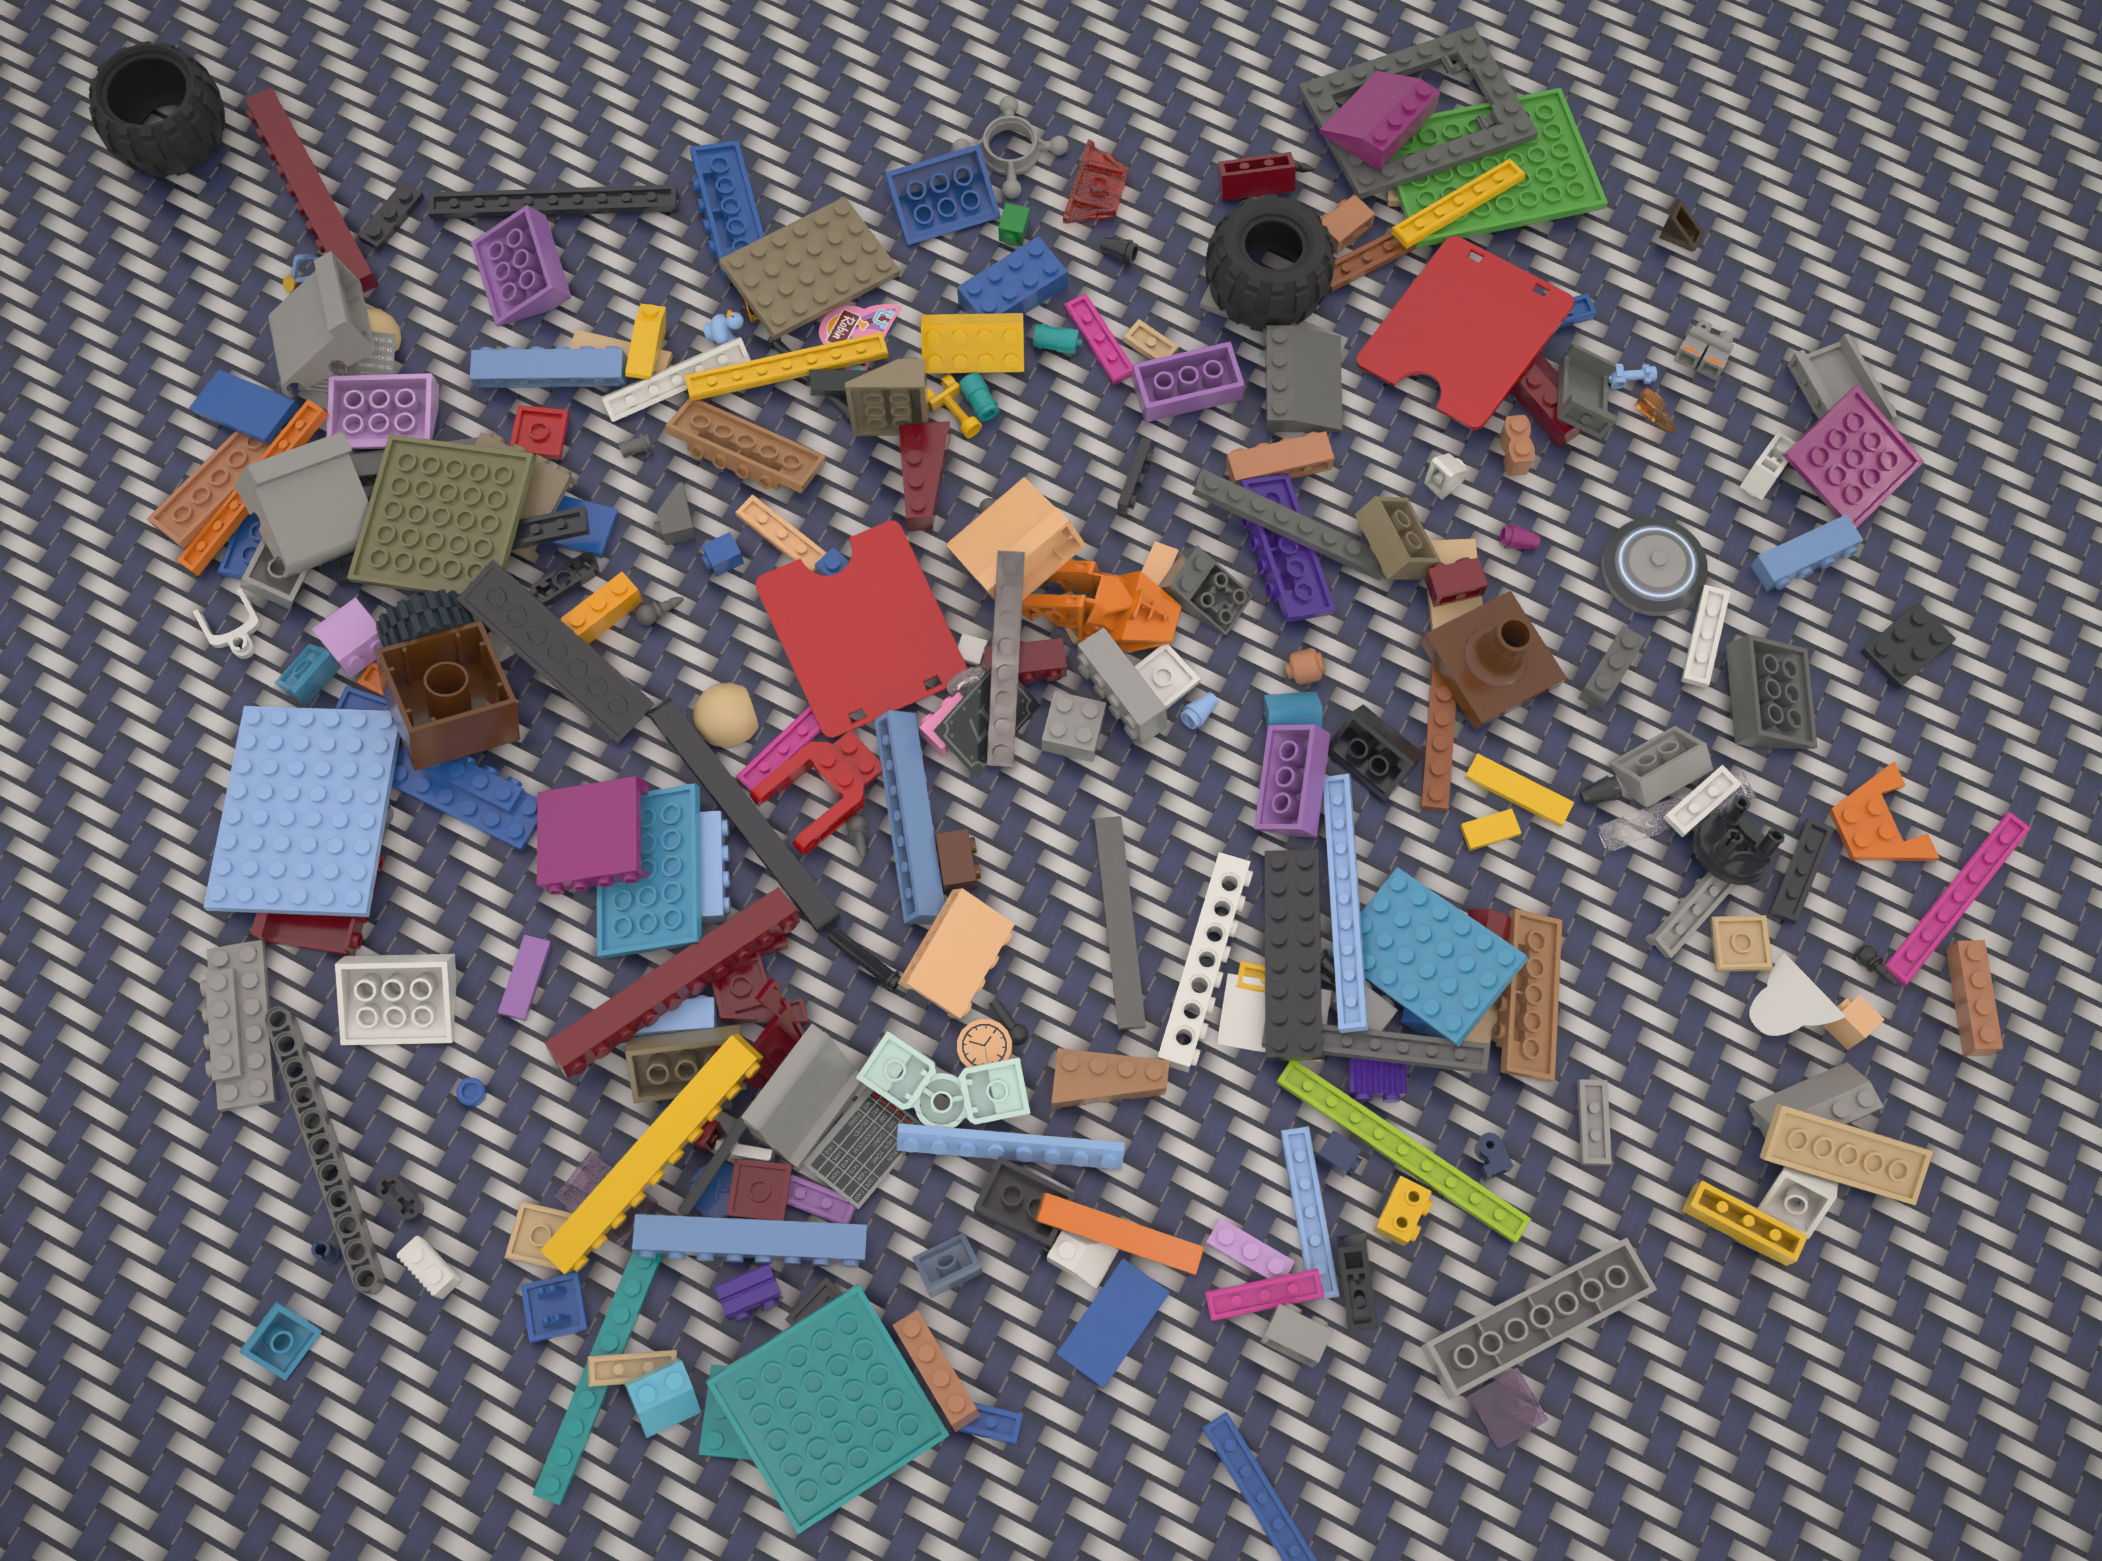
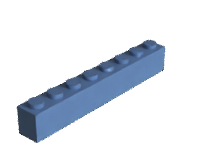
M888 710L874 721L904 923L932 925L945 901L938 863V851L935 844L934 826L931 818L930 800L927 792V778L923 766V752L919 740V727L915 713Z
M635 1214L632 1250L634 1253H639V1258L655 1259L656 1254H667L668 1259L685 1260V1255L697 1256L699 1261H714V1257H726V1262L741 1263L743 1258H755V1263L772 1264V1259L784 1260L786 1265H801V1261H813V1266L825 1267L830 1266V1262H842V1267L857 1268L859 1263H865L867 1225Z

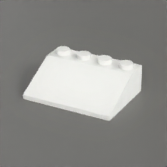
M455 954L344 956L335 964L341 1045L453 1042L456 999Z

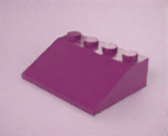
M1376 71L1320 128L1319 133L1379 171L1436 111L1441 91L1419 78Z

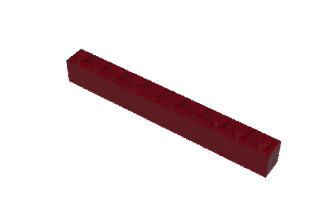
M268 88L246 98L245 101L250 109L245 111L252 124L258 123L259 127L255 128L262 142H268L269 145L265 149L271 160L277 159L279 162L275 167L281 179L287 177L289 182L285 183V186L291 197L297 196L299 201L294 203L301 216L307 215L308 220L304 222L311 235L315 233L318 235L319 238L315 239V242L320 252L328 253L332 251L361 282L363 293L378 287L367 262L273 88Z
M777 887L699 939V942L693 943L546 1041L544 1044L549 1055L567 1079L582 1073L589 1064L597 1059L606 1057L614 1047L620 1043L630 1041L635 1036V1033L644 1027L655 1024L660 1016L668 1011L677 1009L690 996L701 993L706 985L715 979L723 978L736 965L747 962L752 954L761 948L769 947L782 934L793 931L797 924L800 923L798 910L782 890Z

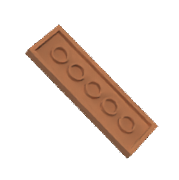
M280 429L269 445L235 431L147 520L185 549L235 489L234 484L246 465L257 462L283 429Z

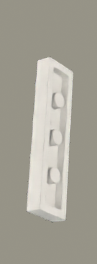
M1704 585L1681 682L1706 689L1709 686L1730 591Z

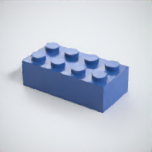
M1038 236L957 287L958 303L967 314L1023 313L1024 315L1067 288L1068 271Z

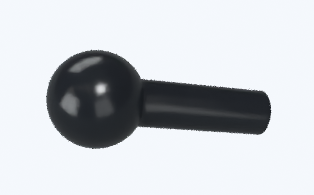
M996 998L989 1003L990 1007L1006 1027L1012 1044L1015 1046L1023 1045L1029 1036L1027 1028L1022 1024H1016L1000 1000Z

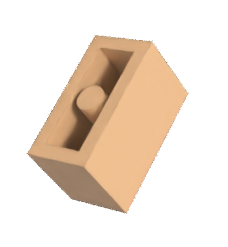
M1858 995L1852 1001L1846 998L1837 1005L1845 1015L1844 1018L1824 1024L1823 1027L1849 1050L1865 1039L1885 1019Z

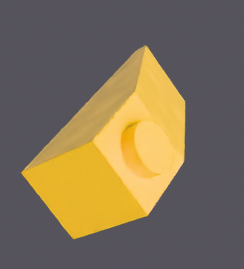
M640 304L635 319L625 376L651 380L667 331L666 307Z

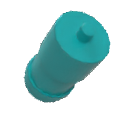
M1037 324L1034 332L1033 347L1075 355L1077 346H1082L1083 340H1079V330Z
M971 373L960 381L961 392L973 408L975 416L981 422L988 421L999 413L998 403L993 399L980 373Z

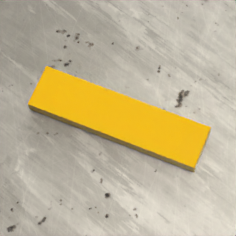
M1478 753L1465 776V779L1559 827H1562L1574 804L1573 801Z

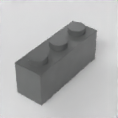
M1623 625L1578 699L1601 712L1646 638Z

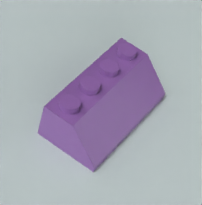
M1316 724L1268 725L1254 825L1255 830L1290 837H1317L1330 741L1329 732Z

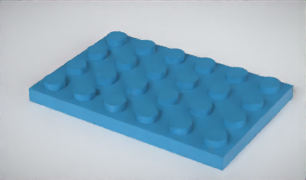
M693 783L648 791L647 795H641V869L649 873V878L639 879L637 883L616 882L611 887L597 886V957L605 959L690 946L693 943L699 942V939L702 938L700 786Z
M1398 867L1360 912L1365 980L1458 1047L1528 961L1527 955ZM1332 947L1329 952L1332 956H1334V950Z

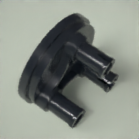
M1736 795L1727 808H1723L1718 814L1706 817L1696 826L1692 834V848L1698 861L1713 876L1730 884L1744 886L1754 884L1764 877L1769 870L1772 858L1775 856V850L1784 842L1785 835L1781 830L1771 828L1767 835L1764 836L1754 824L1742 818L1741 816L1750 807L1749 800L1742 795L1739 797Z

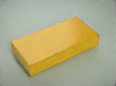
M1512 809L1462 823L1460 826L1469 851L1521 835V830Z

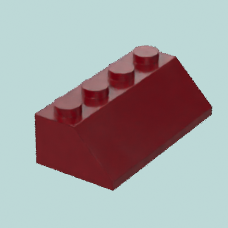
M1539 353L1510 393L1556 446L1560 448L1584 431L1557 418L1559 373Z

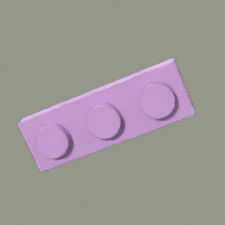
M1222 1218L1218 1220L1206 1242L1208 1246L1265 1279L1288 1274L1295 1263L1294 1260Z

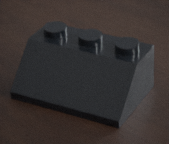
M1364 704L1350 713L1329 742L1328 748L1329 757L1384 802L1406 780L1425 755Z

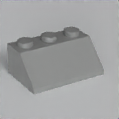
M1673 726L1609 763L1631 798L1645 807L1657 804L1659 800L1678 792L1682 787L1702 778L1703 775L1713 770L1707 744L1677 726Z

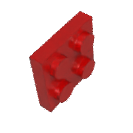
M518 405L510 446L512 447L513 444H517L528 450L527 453L537 454L546 459L561 460L570 418L569 411Z

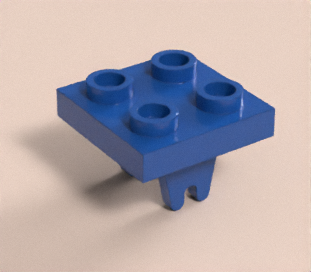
M574 1272L520 1285L530 1343L589 1330L580 1273Z

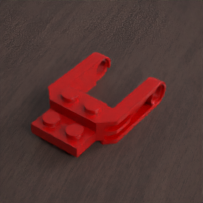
M852 730L848 731L832 745L829 742L810 741L758 783L750 792V798L760 807V804L769 800L776 793L779 795L814 767L816 773L841 799L794 839L792 844L801 855L812 851L846 823L852 815L857 814L863 809L865 805V788L882 774L881 762Z

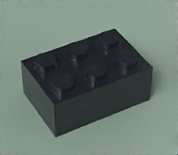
M999 1156L973 1208L974 1213L1050 1251L1061 1230L1035 1221L1043 1193H1049L1072 1202L1076 1201V1194Z

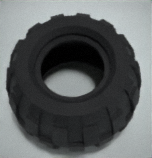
M150 41L138 42L137 45L127 48L123 47L115 51L113 56L100 64L97 68L98 73L95 78L91 79L89 86V111L94 129L104 145L123 164L141 174L146 172L153 177L166 178L167 175L174 174L180 176L190 173L189 170L197 166L201 167L210 159L211 153L214 150H218L222 142V131L225 130L224 102L221 99L220 90L208 70L192 55L176 48L172 44L165 42L152 44ZM165 105H179V108L164 120L142 125L146 116L153 110Z
M1264 195V197L1257 199L1251 197L1241 201V204L1237 205L1236 209L1231 208L1219 221L1213 235L1209 239L1205 259L1207 285H1210L1211 296L1219 310L1224 309L1228 319L1239 325L1241 323L1251 327L1250 330L1263 332L1267 325H1291L1294 322L1298 325L1312 315L1317 305L1319 306L1328 293L1335 268L1333 241L1327 226L1322 225L1320 216L1312 208L1308 209L1301 205L1299 200L1291 197L1289 199L1277 197V195ZM1256 249L1276 250L1292 258L1295 263L1283 269H1269L1255 263L1247 252Z

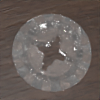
M970 667L967 670H962L959 674H955L954 678L948 681L946 687L949 694L954 696L959 692L962 696H965L985 674V670L982 667Z

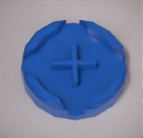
M724 1164L696 1206L695 1210L704 1217L728 1218L727 1208L734 1169L732 1165ZM707 1165L700 1168L692 1177L689 1190L692 1189Z

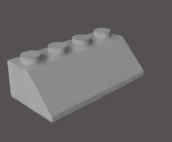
M1848 1062L1748 1105L1765 1139L1777 1103L1847 1125L1871 1115L1884 1107L1871 1082Z

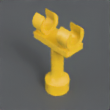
M947 374L941 378L943 381L941 384L945 391L936 396L929 387L927 388L930 410L934 412L945 404L961 423L960 431L966 438H971L981 430L982 424L976 417H968L953 400V398L961 394L960 385L950 374Z

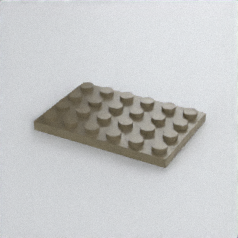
M846 197L719 259V265L774 340L898 277L900 274V269Z

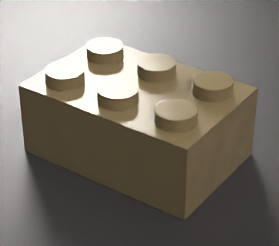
M1375 496L1355 513L1359 527L1369 541L1370 549L1376 555L1381 565V570L1387 579L1420 580L1427 574L1431 566L1441 563L1408 498Z

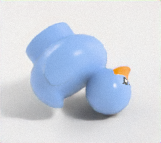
M731 310L727 311V317L724 314L715 315L711 322H707L704 325V334L707 341L722 345L735 339L736 336L733 335V330L742 327L743 317L741 314Z

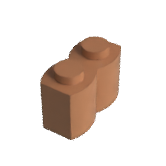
M1526 415L1507 416L1500 433V445L1505 452L1504 468L1509 476L1527 475L1534 460L1535 448L1529 438L1531 426Z

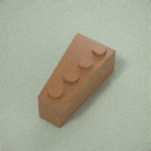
M1058 1048L1051 1110L1069 1106H1085L1086 1104L1100 1102L1108 1103L1122 1099L1130 1100L1165 1095L1169 1060Z

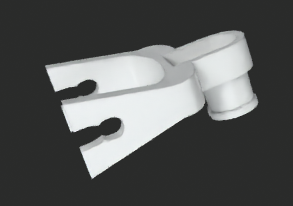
M242 588L237 589V592L250 616L242 626L229 633L213 635L205 617L198 609L193 611L204 634L213 647L223 648L230 646L232 652L241 659H247L254 654L255 645L250 635L259 629L261 621L248 595ZM243 642V649H240L238 645Z

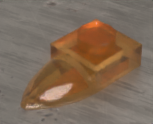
M1647 387L1640 394L1635 406L1659 427L1676 433V427L1670 415L1664 409L1666 403L1659 394L1652 392Z

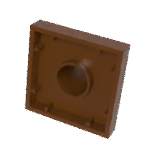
M1511 591L1429 631L1419 641L1474 730L1559 687L1567 679Z

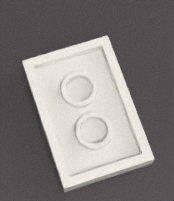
M1169 644L1160 646L1134 666L1165 705L1166 710L1196 687L1201 680Z

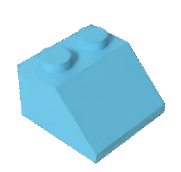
M679 1358L624 1383L646 1438L701 1413L693 1386L684 1364Z

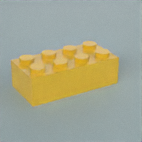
M1023 313L922 315V359H925L926 373L1024 372Z

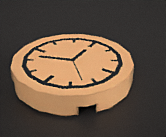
M978 1019L969 1023L961 1031L957 1040V1053L965 1067L1008 1060L1012 1054V1040L1008 1031L1000 1023L991 1019Z

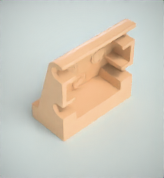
M1025 477L945 544L994 601L997 550L1025 552L1022 600H1024L1086 546L1058 508H1055Z

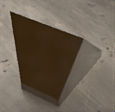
M1677 199L1659 238L1686 250L1696 251L1704 231L1683 201Z

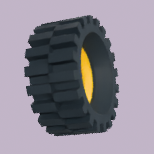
M445 589L433 593L430 590L425 591L422 596L417 594L411 595V599L407 601L402 599L397 602L396 607H388L386 609L387 613H381L379 616L380 621H376V630L382 647H387L474 623L475 620L473 614L456 600L461 593L457 594V591L454 590L446 593Z

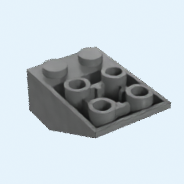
M1198 545L1184 549L1159 584L1162 590L1181 605L1182 611L1224 636L1228 634L1254 596Z

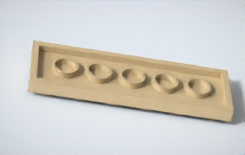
M1777 1103L1759 1158L1916 1205L1933 1151Z

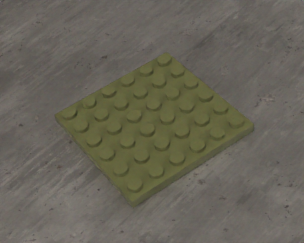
M389 434L347 579L354 583L422 593L430 590L433 593H437L438 590L445 589L446 593L454 590L459 594L470 585L491 560H495L506 570L536 462V456L533 453Z

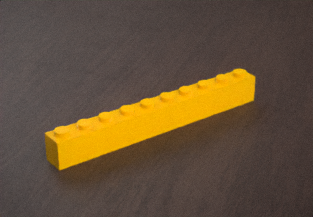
M740 1034L731 1035L540 1251L564 1274L574 1270L576 1272L580 1271L589 1261L587 1255L593 1249L595 1251L600 1249L608 1240L606 1234L611 1228L617 1229L626 1220L627 1216L625 1213L631 1206L633 1208L637 1207L646 1197L644 1191L650 1185L654 1187L665 1176L663 1170L668 1164L674 1165L685 1153L682 1150L688 1142L694 1143L703 1133L701 1127L708 1120L712 1122L719 1116L723 1110L720 1106L725 1100H732L741 1091L742 1088L739 1086L746 1077L748 1079L752 1078L759 1071L761 1066L758 1063L764 1057Z

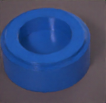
M470 1077L459 1083L456 1094L459 1101L465 1106L475 1107L485 1100L487 1090L479 1079Z

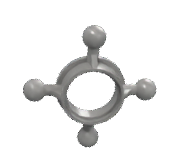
M1005 96L1001 99L999 108L1004 116L995 119L987 126L982 139L976 143H969L968 140L960 138L952 145V152L980 144L986 166L993 172L1006 176L1002 192L1009 199H1015L1021 193V185L1016 180V175L1023 174L1033 168L1040 157L1041 151H1051L1054 155L1061 156L1067 152L1069 147L1067 139L1063 136H1055L1051 141L1042 140L1037 136L1034 127L1027 120L1014 116L1019 105L1013 96ZM1016 130L1025 134L1031 141L1032 146L1023 157L1003 159L992 153L989 143L1001 131Z

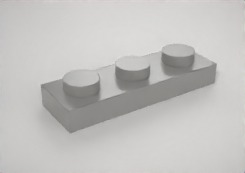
M1579 1079L1577 1081L1581 1165L1610 1166L1612 1159L1607 1080Z

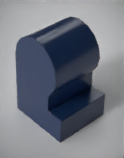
M1489 1132L1479 1138L1474 1150L1476 1156L1485 1164L1479 1171L1483 1181L1510 1172L1514 1166L1500 1137L1495 1133Z

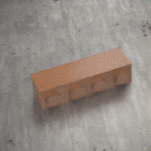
M1326 431L1321 433L1310 432L1303 437H1287L1280 442L1272 444L1261 443L1250 449H1235L1227 453L1225 466L1230 481L1239 485L1241 480L1287 473L1290 479L1332 470L1335 458Z
M1985 940L1957 941L1946 949L1962 1054L1963 1057L1991 1056L2003 1049L1986 943Z
M916 1310L893 1324L896 1333L954 1431L957 1432L965 1425L979 1418L980 1414L919 1311Z

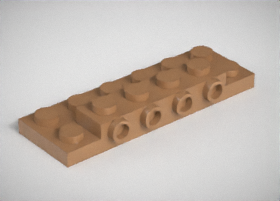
M690 397L665 425V433L687 442V450L690 451L694 458H706L712 461L714 466L719 469L726 467L735 471L736 475L741 479L750 478L757 481L764 489L773 488L778 491L783 485L802 493L825 464L826 455L701 400L690 401Z
M1513 909L1509 911L1511 920L1507 942L1527 955L1528 961L1494 1002V1010L1498 1012V1021L1493 1026L1492 1036L1496 1039V1047L1502 1048V1073L1552 1082L1555 1081L1562 920Z

